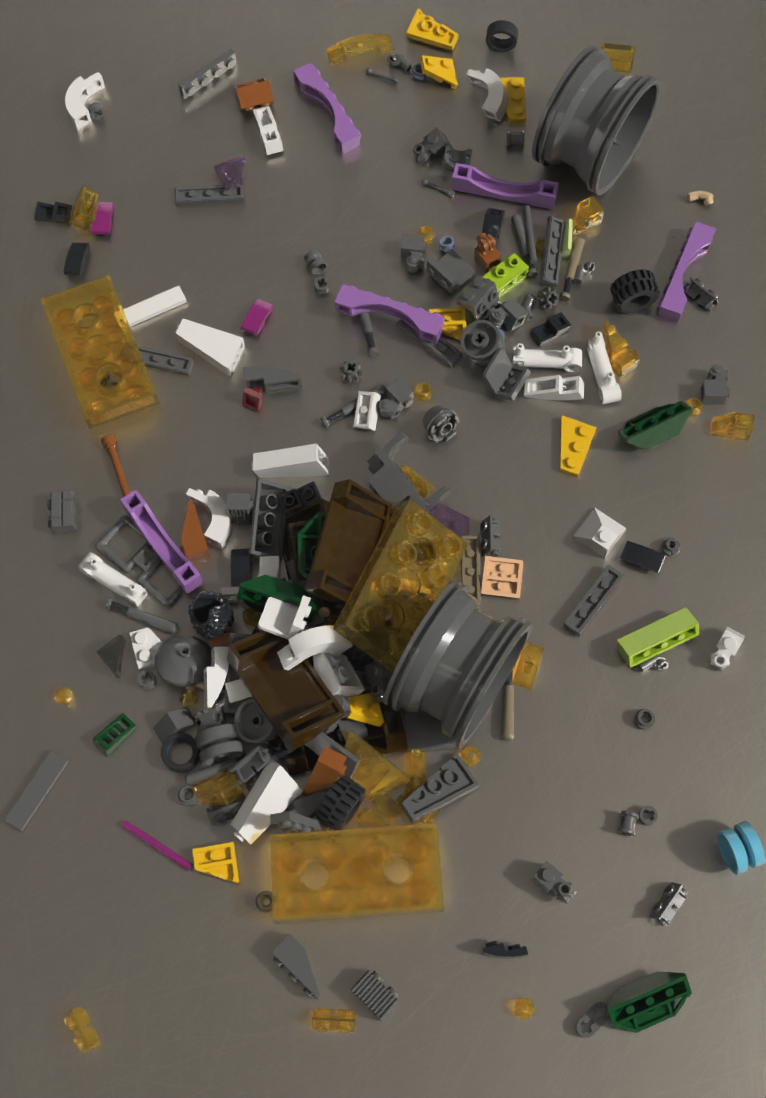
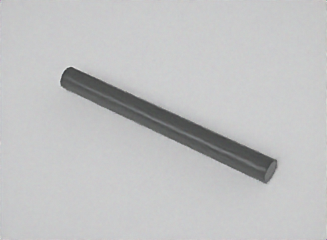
M525 205L523 213L530 263L536 264L537 256L530 206Z

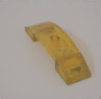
M379 33L364 34L340 41L328 48L326 53L330 65L346 62V57L373 50H377L378 54L393 51L394 45L390 35Z

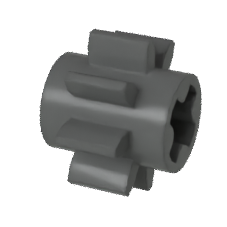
M544 286V289L538 290L536 300L540 302L539 306L551 309L553 305H557L559 295L556 293V288Z
M353 359L348 362L344 361V367H340L342 380L346 379L349 383L353 381L358 382V375H363V371L360 369L361 363L357 364Z

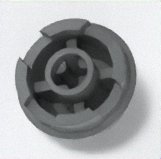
M443 406L432 407L423 418V426L428 438L437 443L441 440L445 442L450 440L457 433L455 428L460 423L457 413Z

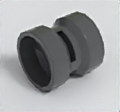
M311 250L304 256V260L309 265L312 274H320L327 268V263L322 259V254L319 250Z

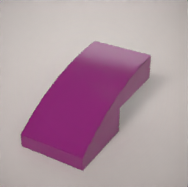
M96 202L92 219V234L110 233L112 226L111 217L114 211L113 203Z
M256 299L248 311L240 330L257 336L265 325V319L272 312L273 304Z

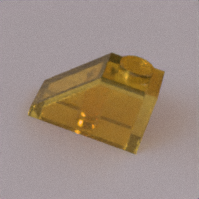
M84 185L82 186L72 208L70 224L85 231L95 221L99 192Z
M734 412L714 417L711 436L749 441L754 431L755 414Z
M526 642L513 679V685L529 690L532 689L545 647Z

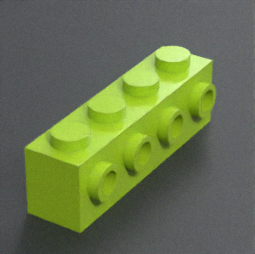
M514 253L511 256L505 257L499 265L493 266L483 278L495 282L498 296L501 297L528 276L529 266Z
M685 607L656 620L654 623L641 627L635 632L622 636L617 640L618 652L631 668L698 636L699 622Z

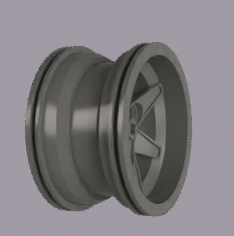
M595 45L588 46L574 59L565 71L544 109L533 141V160L541 163L543 166H558L565 162L576 168L581 180L587 183L589 191L597 195L604 194L615 183L641 144L657 109L662 92V81L651 74L644 77L641 75L624 76L613 70L612 61L607 57L606 51L599 49Z
M458 580L453 581L434 602L409 641L389 681L384 696V704L388 707L392 706V709L395 711L402 708L409 712L419 713L425 711L441 721L442 733L449 737L448 743L453 744L456 742L455 747L461 749L474 734L503 688L529 638L533 624L529 621L524 624L525 619L522 617L515 620L509 616L498 621L481 611V605L477 599L469 594L468 586L462 585Z

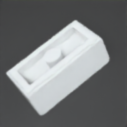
M358 392L354 428L375 431L381 397L378 393Z

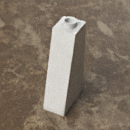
M182 319L175 329V334L180 344L226 375L232 376L245 348L242 337L187 319Z
M316 443L254 453L251 469L259 478L329 476V458Z
M270 759V763L263 769L230 824L236 830L233 834L241 842L246 840L250 845L271 824L270 814L283 812L303 791L282 766L273 759Z

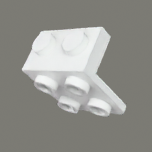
M303 595L301 603L297 607L269 597L259 620L258 628L285 639H290L297 635L298 632H303L306 625L303 618H308L312 608L308 606L311 598Z

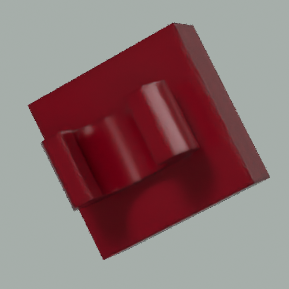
M256 386L253 390L246 387L243 391L242 405L259 411L262 407L263 394L260 393L262 389Z

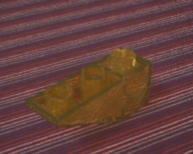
M605 319L601 330L612 369L622 378L638 367L640 356L636 350L628 345L627 340L619 335L615 326Z

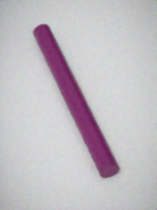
M127 820L122 824V828L187 871H190L193 867L191 862Z

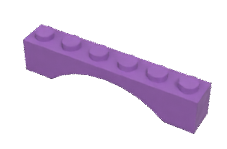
M308 63L293 70L294 82L302 94L317 99L330 111L335 122L334 142L341 153H346L360 146L361 133L359 129L354 127L351 117L345 114L343 105L337 102L335 93L329 90L328 83L325 79L321 78L318 68H314L312 63Z
M459 163L455 165L452 176V190L554 210L559 185L557 182L547 180L526 183L509 182L486 175L474 166Z
M697 221L693 228H689L686 236L689 238L688 242H683L680 250L683 254L682 256L678 255L675 262L677 268L676 270L672 269L669 276L671 283H666L663 291L665 297L664 299L660 298L657 308L660 309L659 317L676 323L679 322L687 301L682 283L683 273L694 259L708 251L716 228Z
M342 284L335 300V310L350 316L369 312L389 314L407 323L420 339L436 344L444 328L445 317L439 313L427 312L421 307H412L405 302L391 300L387 296H378L371 291L357 289L353 285L347 286Z
M134 490L121 498L120 501L124 511L185 593L188 594L202 585L199 572L173 543L139 492Z

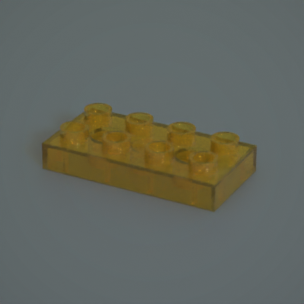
M110 275L41 298L89 429L160 404ZM87 316H95L98 319L95 324L89 327L80 326L81 320ZM108 375H118L121 378L120 382L113 387L102 386L103 379Z
M412 499L400 503L394 511L333 630L393 673L421 621L449 585L468 543ZM415 546H417L423 554V564L419 563L416 560L417 550ZM382 606L385 607L392 616L391 628L384 623L385 614L381 609Z
M437 823L270 835L273 921L275 924L444 911ZM393 858L405 859L412 866V875L410 874L409 878L403 883H394L384 874L385 866ZM317 863L323 866L325 870H328V880L319 889H310L303 882L301 883V874L310 864Z

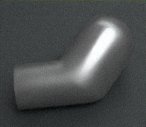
M585 262L577 267L574 283L581 284L583 276L595 270L594 262Z
M654 656L638 664L642 672L649 668L666 670L669 666L668 661L660 656Z

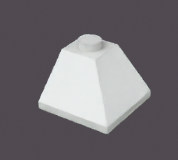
M594 507L573 538L605 558L626 528Z

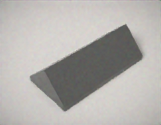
M259 478L256 479L249 555L253 560H260V557L279 556L280 561H282L286 514L278 496L288 492L289 487Z

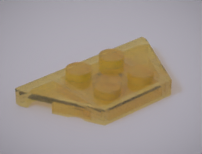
M351 729L349 730L345 749L361 760L350 779L366 789L365 795L369 799L411 781V778L355 732Z

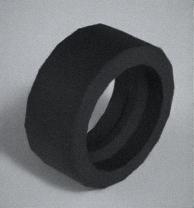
M498 20L488 26L486 44L490 49L497 52H508L516 47L518 29L513 23ZM502 33L507 34L510 38L499 39L493 35Z
M184 732L174 733L163 742L161 757L164 764L171 771L185 773L192 770L199 762L200 749H198L196 740L191 735ZM178 741L187 742L192 747L191 759L184 764H176L169 757L171 746Z

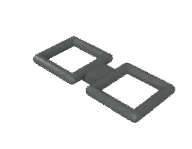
M123 515L98 540L95 547L124 572H129L135 565L140 567L143 572L137 577L136 582L165 607H170L185 591L179 586L167 598L146 580L162 563L159 556L150 550L152 547L148 542L127 563L105 546L125 524L144 538L130 517Z

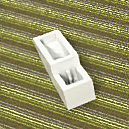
M270 107L254 109L253 114L266 154L270 155L283 151L282 141Z
M560 375L526 379L524 397L559 401L584 399V381L580 376L562 378Z
M214 647L211 650V667L204 669V710H208L213 706L224 685L229 666L227 660L229 647Z

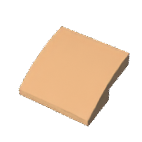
M485 556L481 594L520 598L524 560Z

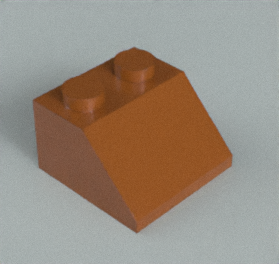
M265 77L233 85L239 107L244 109V111L252 110L255 105L259 104L261 107L268 106L271 101H274L270 82Z

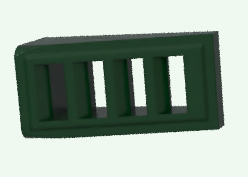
M122 713L93 737V744L107 757L136 729L137 725ZM121 722L127 727L126 730L120 725ZM115 728L121 733L120 735L114 731ZM110 734L114 740H111L108 735Z

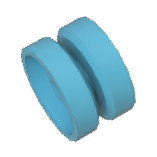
M743 821L736 824L734 830L727 827L717 832V841L722 856L729 869L735 875L747 871L748 865L756 868L765 864V854L761 841L749 822Z

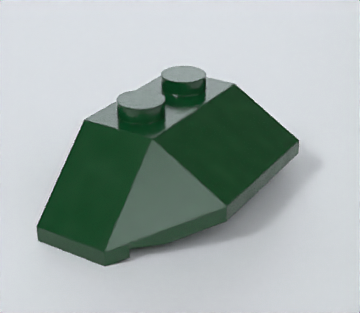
M678 401L676 404L658 406L626 421L621 429L618 430V435L627 443L648 450L679 435L692 413V408L683 401Z
M317 513L297 534L298 573L307 580L326 513Z
M263 575L242 582L237 598L243 600L253 610L263 613L269 597L299 607L303 595L307 597L309 595L302 586ZM310 599L308 605L312 607L308 618H303V621L307 622L313 621L317 608Z
M654 972L618 988L606 1009L614 1028L637 1033L674 1017L684 1005L687 997H690L692 991L685 973Z

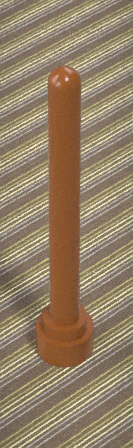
M106 435L101 438L103 448L109 452L123 497H125L130 491L115 449L117 447V440L115 435Z

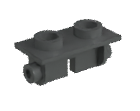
M690 276L691 283H686L683 286L684 292L693 299L700 295L701 297L697 300V303L705 310H712L715 306L714 302L719 304L718 295L711 289L709 291L703 287L704 283L698 278L694 280Z
M489 515L480 524V531L482 532L480 543L482 557L491 553V556L496 557L500 553V539L494 538V536H500V522H498L497 518H492V515Z
M258 745L243 759L237 761L229 771L238 775L236 780L240 784L246 783L255 775L253 767H255L256 771H260L265 765L270 763V750Z
M239 794L227 799L228 806H225L223 801L209 805L206 811L211 825L222 824L227 820L235 818L246 796Z
M671 882L664 889L661 899L652 907L649 917L658 919V923L664 927L666 924L669 925L677 913L671 908L672 905L679 909L687 898L686 894L688 892L682 888L683 885Z

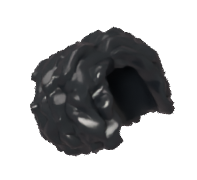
M201 591L195 594V597L192 599V605H189L188 614L190 615V622L194 625L193 629H196V633H200L205 640L220 637L232 627L234 612L227 598H224L221 593Z

